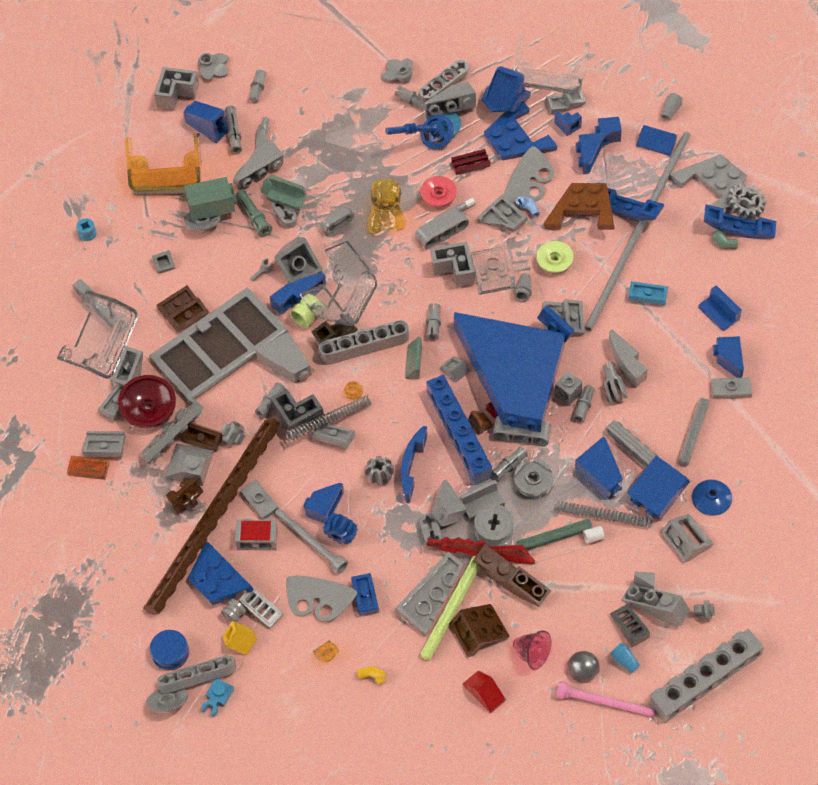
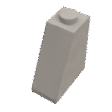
M289 332L255 349L259 362L294 383L304 381L312 375L310 364Z

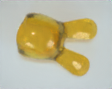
M380 179L373 182L370 193L373 209L367 222L368 231L374 234L380 232L383 213L390 214L391 223L395 230H403L406 227V219L399 207L402 195L399 183L393 179Z

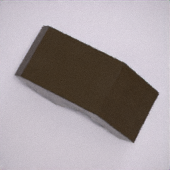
M345 314L332 325L324 321L312 331V334L318 343L321 344L326 340L355 333L358 331V328L351 318Z

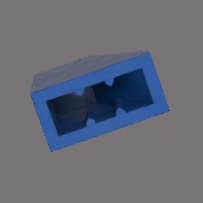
M194 101L183 111L185 122L215 143H218L228 133L223 109Z
M603 436L575 460V470L604 497L609 499L611 496H616L621 492L623 478L609 444Z

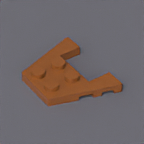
M571 183L544 222L545 229H561L565 214L599 215L597 222L598 230H614L615 225L607 183Z

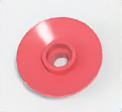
M434 176L427 179L422 184L420 190L422 199L427 204L435 207L450 204L457 194L455 183L444 176Z

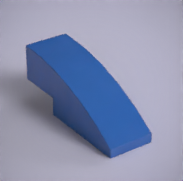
M325 274L310 275L282 287L270 296L271 307L282 315L294 304H300V300L307 293L316 295L326 286Z

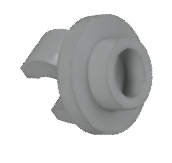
M705 600L704 605H694V614H697V618L706 617L707 621L712 619V616H715L714 604H710L709 600Z

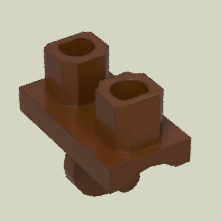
M195 477L191 480L184 478L180 482L181 489L177 492L171 490L166 494V498L176 514L182 512L189 505L193 507L198 505L196 499L204 491Z

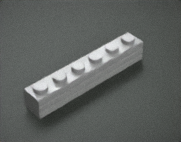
M613 420L606 426V433L643 466L647 467L657 455L654 452L652 453L647 445H643L639 438L634 437L630 430H626L620 422Z

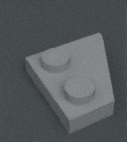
M503 194L477 216V220L481 223L514 232L528 220L527 216Z

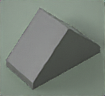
M125 346L111 381L125 385L131 379L141 376L143 351Z

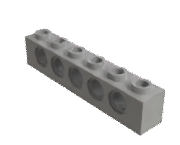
M749 628L743 632L738 631L731 641L721 643L714 653L704 655L697 665H690L684 670V674L671 678L667 686L654 690L651 694L650 706L664 723L668 722L760 657L764 646ZM733 649H740L743 653L737 654ZM718 660H723V661H725L727 664H726V665H720V664L717 663V661H718ZM706 671L710 673V676L705 677L701 672ZM692 683L694 687L687 688L684 684ZM674 694L678 699L672 700L668 695Z

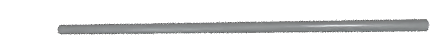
M685 131L650 200L658 201L690 137L689 132ZM639 220L585 326L586 330L592 331L647 221Z

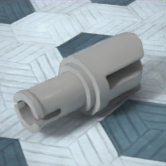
M608 362L609 368L607 364L603 365L607 378L604 381L609 402L613 404L615 403L613 394L618 402L622 400L620 390L625 399L628 396L622 377L617 375L615 364Z

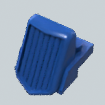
M499 66L496 68L481 101L484 102L491 112H514L520 109L521 102L530 98L531 92L523 87L525 78L523 73Z

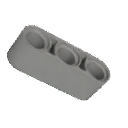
M455 207L420 226L416 230L415 236L426 249H430L464 230L468 226L469 220L459 208Z
M497 416L494 424L493 438L499 441L546 446L549 443L551 424L544 421L541 432L530 431L528 429L503 425L499 416Z

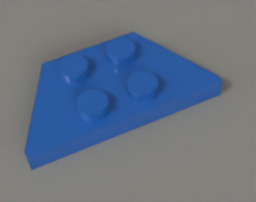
M206 542L188 576L189 581L212 605H215L225 599L235 598L237 593L245 590L247 592L253 591V587L209 542Z

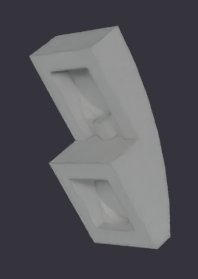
M581 88L564 90L563 95L546 96L545 103L550 114H555L556 111L562 113L586 104V99Z

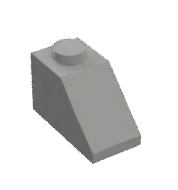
M447 479L443 480L437 490L431 511L441 527L460 522L467 511V508Z

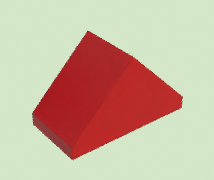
M479 670L463 683L465 688L490 714L506 701L494 679Z

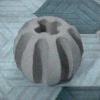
M376 456V459L371 458L367 461V466H365L367 479L371 483L377 482V485H383V482L388 483L392 478L391 475L394 473V467L387 457Z

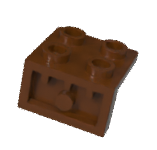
M491 604L461 609L449 623L468 657L474 656L484 644L509 638L507 630Z

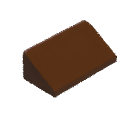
M189 422L187 429L182 434L181 441L217 452L223 440V432Z

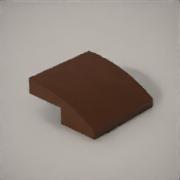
M188 285L157 304L158 310L178 333L209 313L208 309L199 297L194 295Z

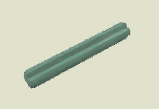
M585 519L516 542V545H524L527 550L583 533V530L592 528V523L590 519Z

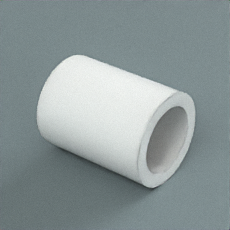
M601 526L583 530L584 539L587 544L605 539Z

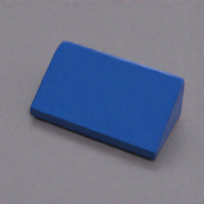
M643 125L637 146L671 156L677 141V135Z

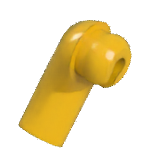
M370 666L357 669L359 679L373 677L377 684L386 682V673L380 668Z

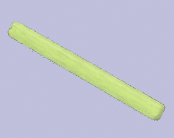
M475 556L472 557L421 651V657L427 661L431 660L450 625L449 623L452 621L480 569L478 565L472 562Z

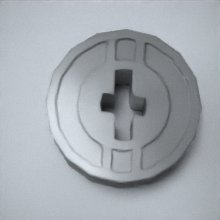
M497 504L488 505L476 514L474 519L475 536L478 541L484 540L488 546H505L512 540L514 535V518L507 508ZM493 523H497L495 530H491Z

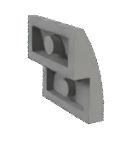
M564 299L562 303L543 302L542 309L546 305L549 306L575 330L570 337L585 334L582 301Z

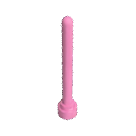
M559 681L556 698L573 697L651 717L656 713L653 708L572 689L571 686L567 685L568 683Z

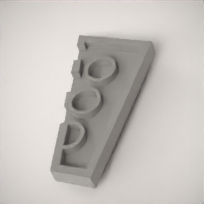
M191 397L187 401L189 403L188 407L180 409L176 413V420L167 423L163 427V434L161 436L156 435L144 448L140 455L147 462L155 460L160 455L159 451L164 446L168 447L171 445L174 437L178 433L184 432L188 427L187 424L202 414L201 410L204 407L198 401Z
M448 552L395 608V611L421 634L426 636L464 564Z

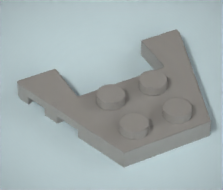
M719 154L672 172L670 179L682 188L693 178H696L720 198L712 206L724 208L723 213H726L729 209L727 207L729 202H726L729 190L733 185L737 186L739 183L743 185L747 175L723 155Z

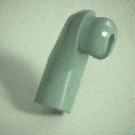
M720 230L714 231L712 239L720 248H738L737 239H728Z

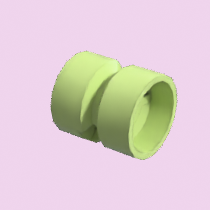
M307 293L300 300V304H296L290 311V315L297 324L308 328L315 321V317H318L325 310V306L317 296Z

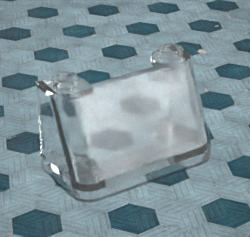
M86 290L82 298V307L89 314L75 346L64 345L57 359L108 379L115 373L124 347L127 345L137 322L138 313L134 308L117 299Z

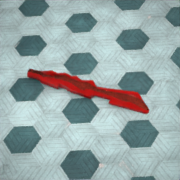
M444 537L440 540L427 539V547H435L441 551L454 554L462 552L470 556H476L486 544L484 540L473 542L469 538L464 540L460 537L455 539ZM524 545L489 546L507 561L526 564L535 563L534 558Z

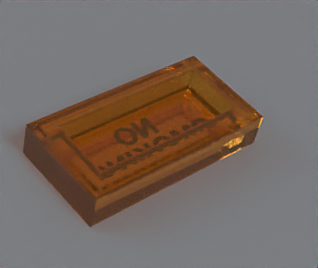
M71 456L67 475L106 480L110 462L107 459Z

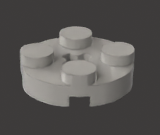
M541 460L524 461L516 468L514 486L522 495L532 499H539L552 488V470L545 462ZM535 475L538 476V477H537V480H538V481H536V482L530 481V478H529L530 476H531V477H534Z

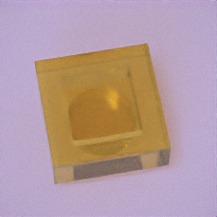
M330 640L313 650L315 657L322 663L331 661L340 652L337 645Z

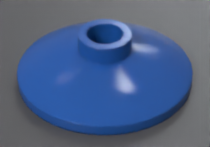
M710 479L700 482L694 488L692 500L694 506L701 513L717 516L729 509L732 503V494L723 482ZM709 493H715L716 496H711Z

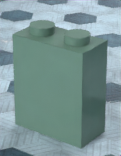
M227 177L184 186L192 221L235 212L234 204H237L232 183H228Z

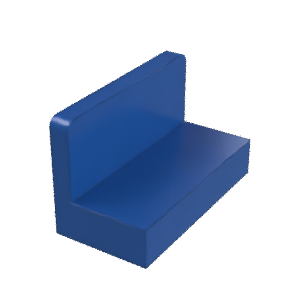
M717 285L710 289L709 297L699 304V309L722 331H725L740 320L742 309Z

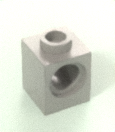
M568 371L555 384V396L569 406L582 393V381Z

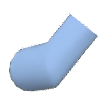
M522 196L516 199L517 206L521 209L529 210L533 218L540 215V211L533 199Z

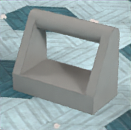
M690 514L669 520L660 532L684 563L713 546L712 541ZM687 523L701 540L702 544L696 545L681 525Z

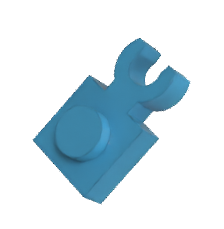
M216 678L206 693V698L209 701L202 704V712L205 713L207 708L212 707L211 716L215 717L218 713V705L223 707L226 705L235 690L234 686Z

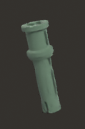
M245 190L238 191L235 196L250 217L251 225L257 229V234L260 237L269 235L273 227L266 222L265 215L257 210Z

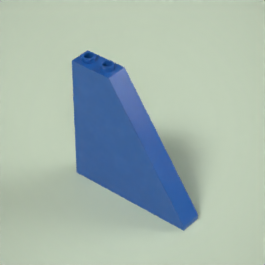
M454 312L453 328L502 424L541 432L562 357L566 333Z

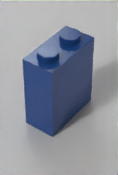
M656 455L627 493L631 497L630 501L637 507L642 505L647 509L645 512L654 519L657 516L662 520L690 481L686 476Z

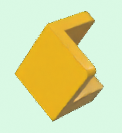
M235 621L230 623L222 636L227 648L244 655L249 653L257 640L253 629Z

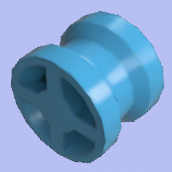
M89 218L78 221L76 228L80 239L83 241L93 240L97 234L94 222Z

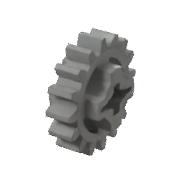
M741 183L737 186L733 185L726 198V202H729L727 207L732 208L731 213L736 212L738 213L737 217L742 215L745 220L748 216L752 220L755 216L759 217L763 213L767 201L763 200L765 195L760 194L761 189L755 190V185L749 187L748 183L744 186Z

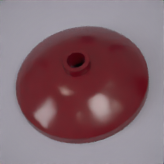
M142 375L131 379L124 385L118 397V406L123 418L131 425L140 428H152L163 424L171 417L176 406V396L174 389L165 379L155 375Z

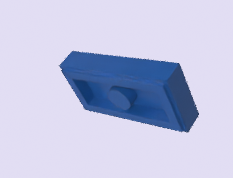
M547 305L537 317L548 330L566 333L565 342L575 331Z
M371 573L351 577L353 589L357 591L355 598L359 616L379 612Z

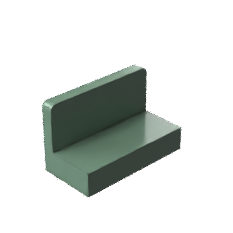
M271 175L272 186L266 196L267 200L301 211L307 198L305 187Z

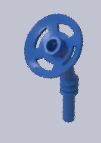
M435 115L428 118L423 125L409 123L404 126L388 127L385 129L386 135L401 133L408 135L421 132V140L424 145L430 149L437 150L444 148L450 143L454 135V126L448 117ZM444 121L448 125V132L444 131L442 125ZM425 132H427V135L429 136L428 141L425 138ZM443 137L445 138L442 142L434 144V142L440 141Z

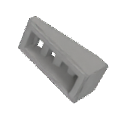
M256 589L251 592L246 591L239 599V603L243 605L246 611L269 629L283 616V613ZM258 602H260L261 604L256 609H254V606ZM265 607H267V609L265 610V612L261 615L260 612H261ZM271 612H274V614L271 616V618H270L269 620H267L266 617H267Z

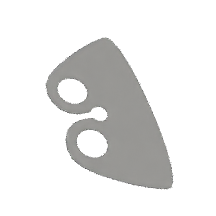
M531 147L523 155L507 184L504 196L512 203H516V199L519 196L528 197L534 201L540 200L544 195V187L540 183L531 182L530 178L535 177L540 182H548L554 176L553 166L536 147ZM547 168L550 171L549 177H540L539 170ZM534 186L540 189V194L535 197L529 194V189Z
M297 575L289 576L286 579L289 605L292 612L298 616L309 614L314 606L313 600L319 598L320 603L315 608V615L319 620L328 622L342 613L357 595V591L353 588L325 579ZM300 600L308 602L309 606L306 611L300 612L297 610L296 605ZM324 605L332 607V613L328 617H323L320 614V609Z

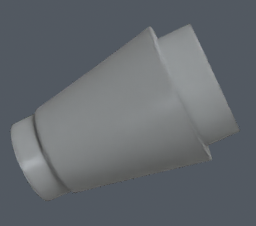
M670 93L666 96L661 114L663 119L671 120L682 106L683 99L680 95Z
M527 273L520 275L513 290L515 298L519 301H527L532 295L531 276Z

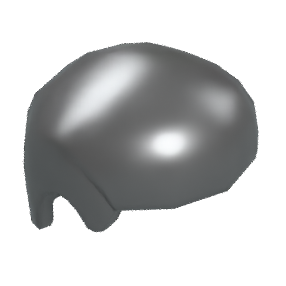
M585 650L574 653L568 661L569 674L574 680L579 682L593 680L600 671L598 659L593 653Z

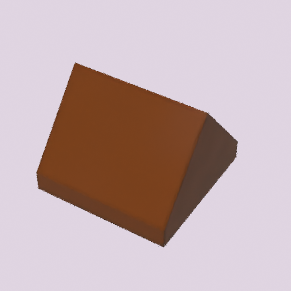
M470 412L468 421L479 435L492 428L493 424L484 412Z

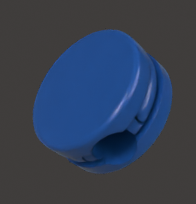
M164 630L152 639L150 654L154 663L159 668L175 670L186 663L189 657V646L186 638L180 632Z

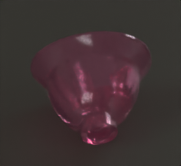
M545 630L522 635L513 642V648L516 649L519 658L527 662L532 670L539 669L546 662L552 645L551 636Z

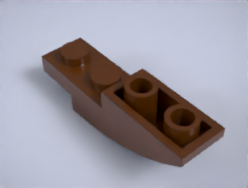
M486 544L472 560V562L488 573L487 576L497 584L538 607L551 592L549 588L520 566L516 568Z

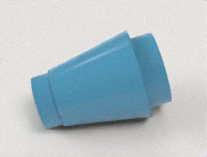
M620 643L610 653L615 662L631 673L640 666L629 647L623 643Z

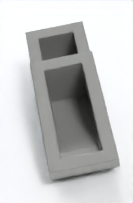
M611 329L608 342L613 358L623 375L636 388L647 379L648 369L638 361L639 352Z

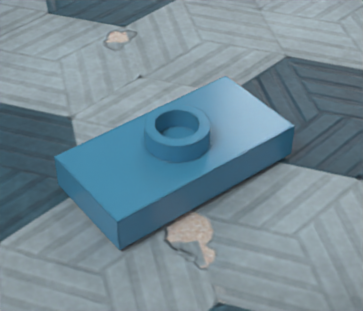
M631 281L628 300L665 306L668 286Z

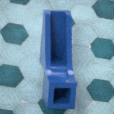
M619 116L598 118V124L594 126L595 133L579 135L578 142H575L576 153L580 154V157H578V167H582L583 174L591 172L604 146L613 142H621L622 130Z

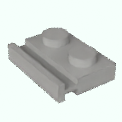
M86 432L87 436L83 447L84 457H122L124 440L126 439L125 432Z

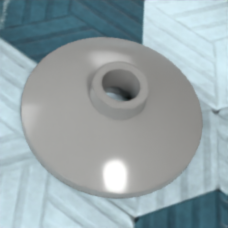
M189 212L186 214L184 222L191 230L203 231L216 226L221 216L217 215L192 221Z
M185 689L171 693H162L160 690H157L147 698L146 703L151 711L171 712L181 707L187 701L188 695Z

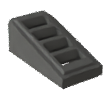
M628 604L610 613L631 647L650 637V631ZM627 611V615L621 618L618 617V615ZM631 617V621L625 624L623 623V621ZM634 623H635V625H636L635 627H633V628H631V629H628V628H627V627L633 625ZM639 629V633L635 635L632 634L633 632Z

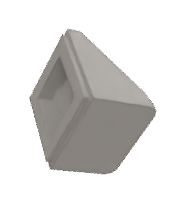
M170 250L152 255L157 273L175 268Z
M454 356L440 366V370L455 382H458L469 372L465 361Z
M635 572L633 583L654 589L655 573Z

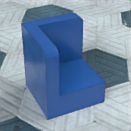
M556 111L554 123L568 136L581 128L582 116L578 112L574 115H571L569 112L562 115L559 111Z

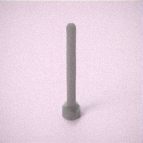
M281 509L275 511V515L330 562L332 570L340 574L348 566L347 560L342 556L339 557L332 554Z

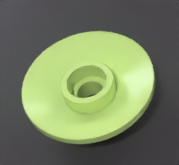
M561 241L546 242L537 251V262L547 272H563L573 263L574 254L572 249Z

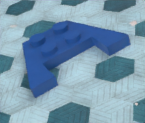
M524 101L521 102L520 109L514 112H504L484 131L485 138L502 161L523 157L527 150L533 146L541 152L557 150V145L550 135L532 142L516 121V119L529 114V107Z

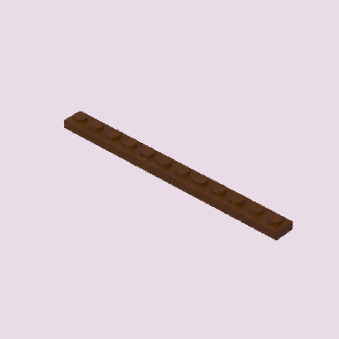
M276 419L264 420L143 607L146 612L159 614L165 608L167 599L175 592L176 585L186 575L187 568L197 558L200 548L206 544L210 532L217 527L219 518L227 511L228 504L238 493L237 490L247 480L248 473L256 466L257 459L261 453L267 449L269 440L277 433L280 423Z

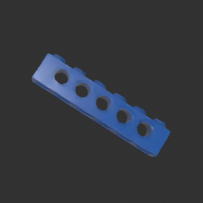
M443 374L426 381L427 394L474 485L491 479L492 465L445 375Z

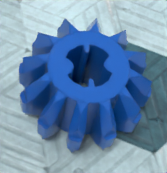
M336 513L329 515L323 526V532L328 535V538L340 544L351 543L358 530L353 520Z

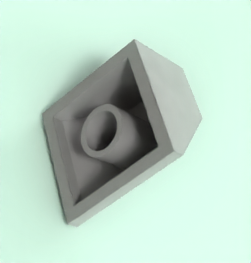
M296 237L284 245L274 257L288 283L317 274L323 270L306 238Z
M176 443L165 476L166 479L181 482L184 478L191 480L195 477L199 485L203 486L214 451Z

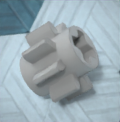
M232 421L229 424L225 423L221 429L223 432L222 439L231 445H235L238 442L242 443L246 436L244 434L245 431H243V425L236 421Z

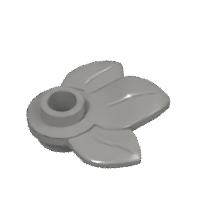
M203 53L198 59L201 76L208 81L214 76H227L228 69L224 63L228 61L229 57L222 53L214 55Z
M408 58L402 61L391 59L387 61L386 67L388 70L381 74V78L387 81L398 79L400 82H407L412 78L413 72L411 68L413 62Z

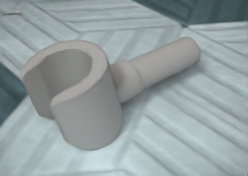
M268 258L263 259L262 267L250 279L254 281L261 274L270 273L273 263L267 265Z

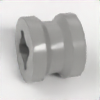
M231 599L228 602L229 605L223 608L221 613L228 621L238 622L239 617L247 611L238 601Z

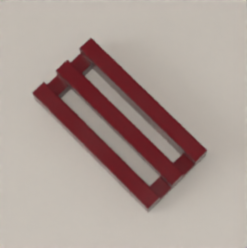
M485 149L451 157V163L456 175L490 167V160H488Z

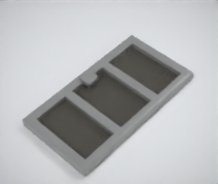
M247 287L149 355V358L188 401L191 397L196 399L256 356V348L289 331Z

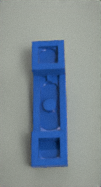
M608 188L612 213L635 220H655L664 207L663 203L649 199L644 203L619 196L616 190Z
M705 205L704 222L717 230L735 236L754 239H770L775 237L776 221L762 217H758L756 221L751 219L745 220L743 217L723 213L724 208Z
M422 426L415 433L407 445L403 456L401 481L406 503L411 502L415 487L414 477L409 476L415 452H424L428 436L427 426Z

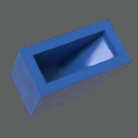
M740 336L717 337L716 345L712 346L713 356H716L717 364L736 378H742L744 366Z
M339 482L313 491L310 498L307 497L304 502L303 508H305L306 517L324 523L329 515L334 513L344 494L343 484Z

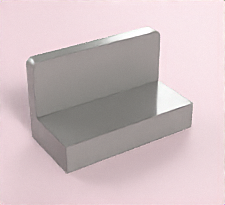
M496 480L460 496V500L467 508L465 515L469 522L473 521L476 514L485 506L495 504L505 506V502L498 491Z

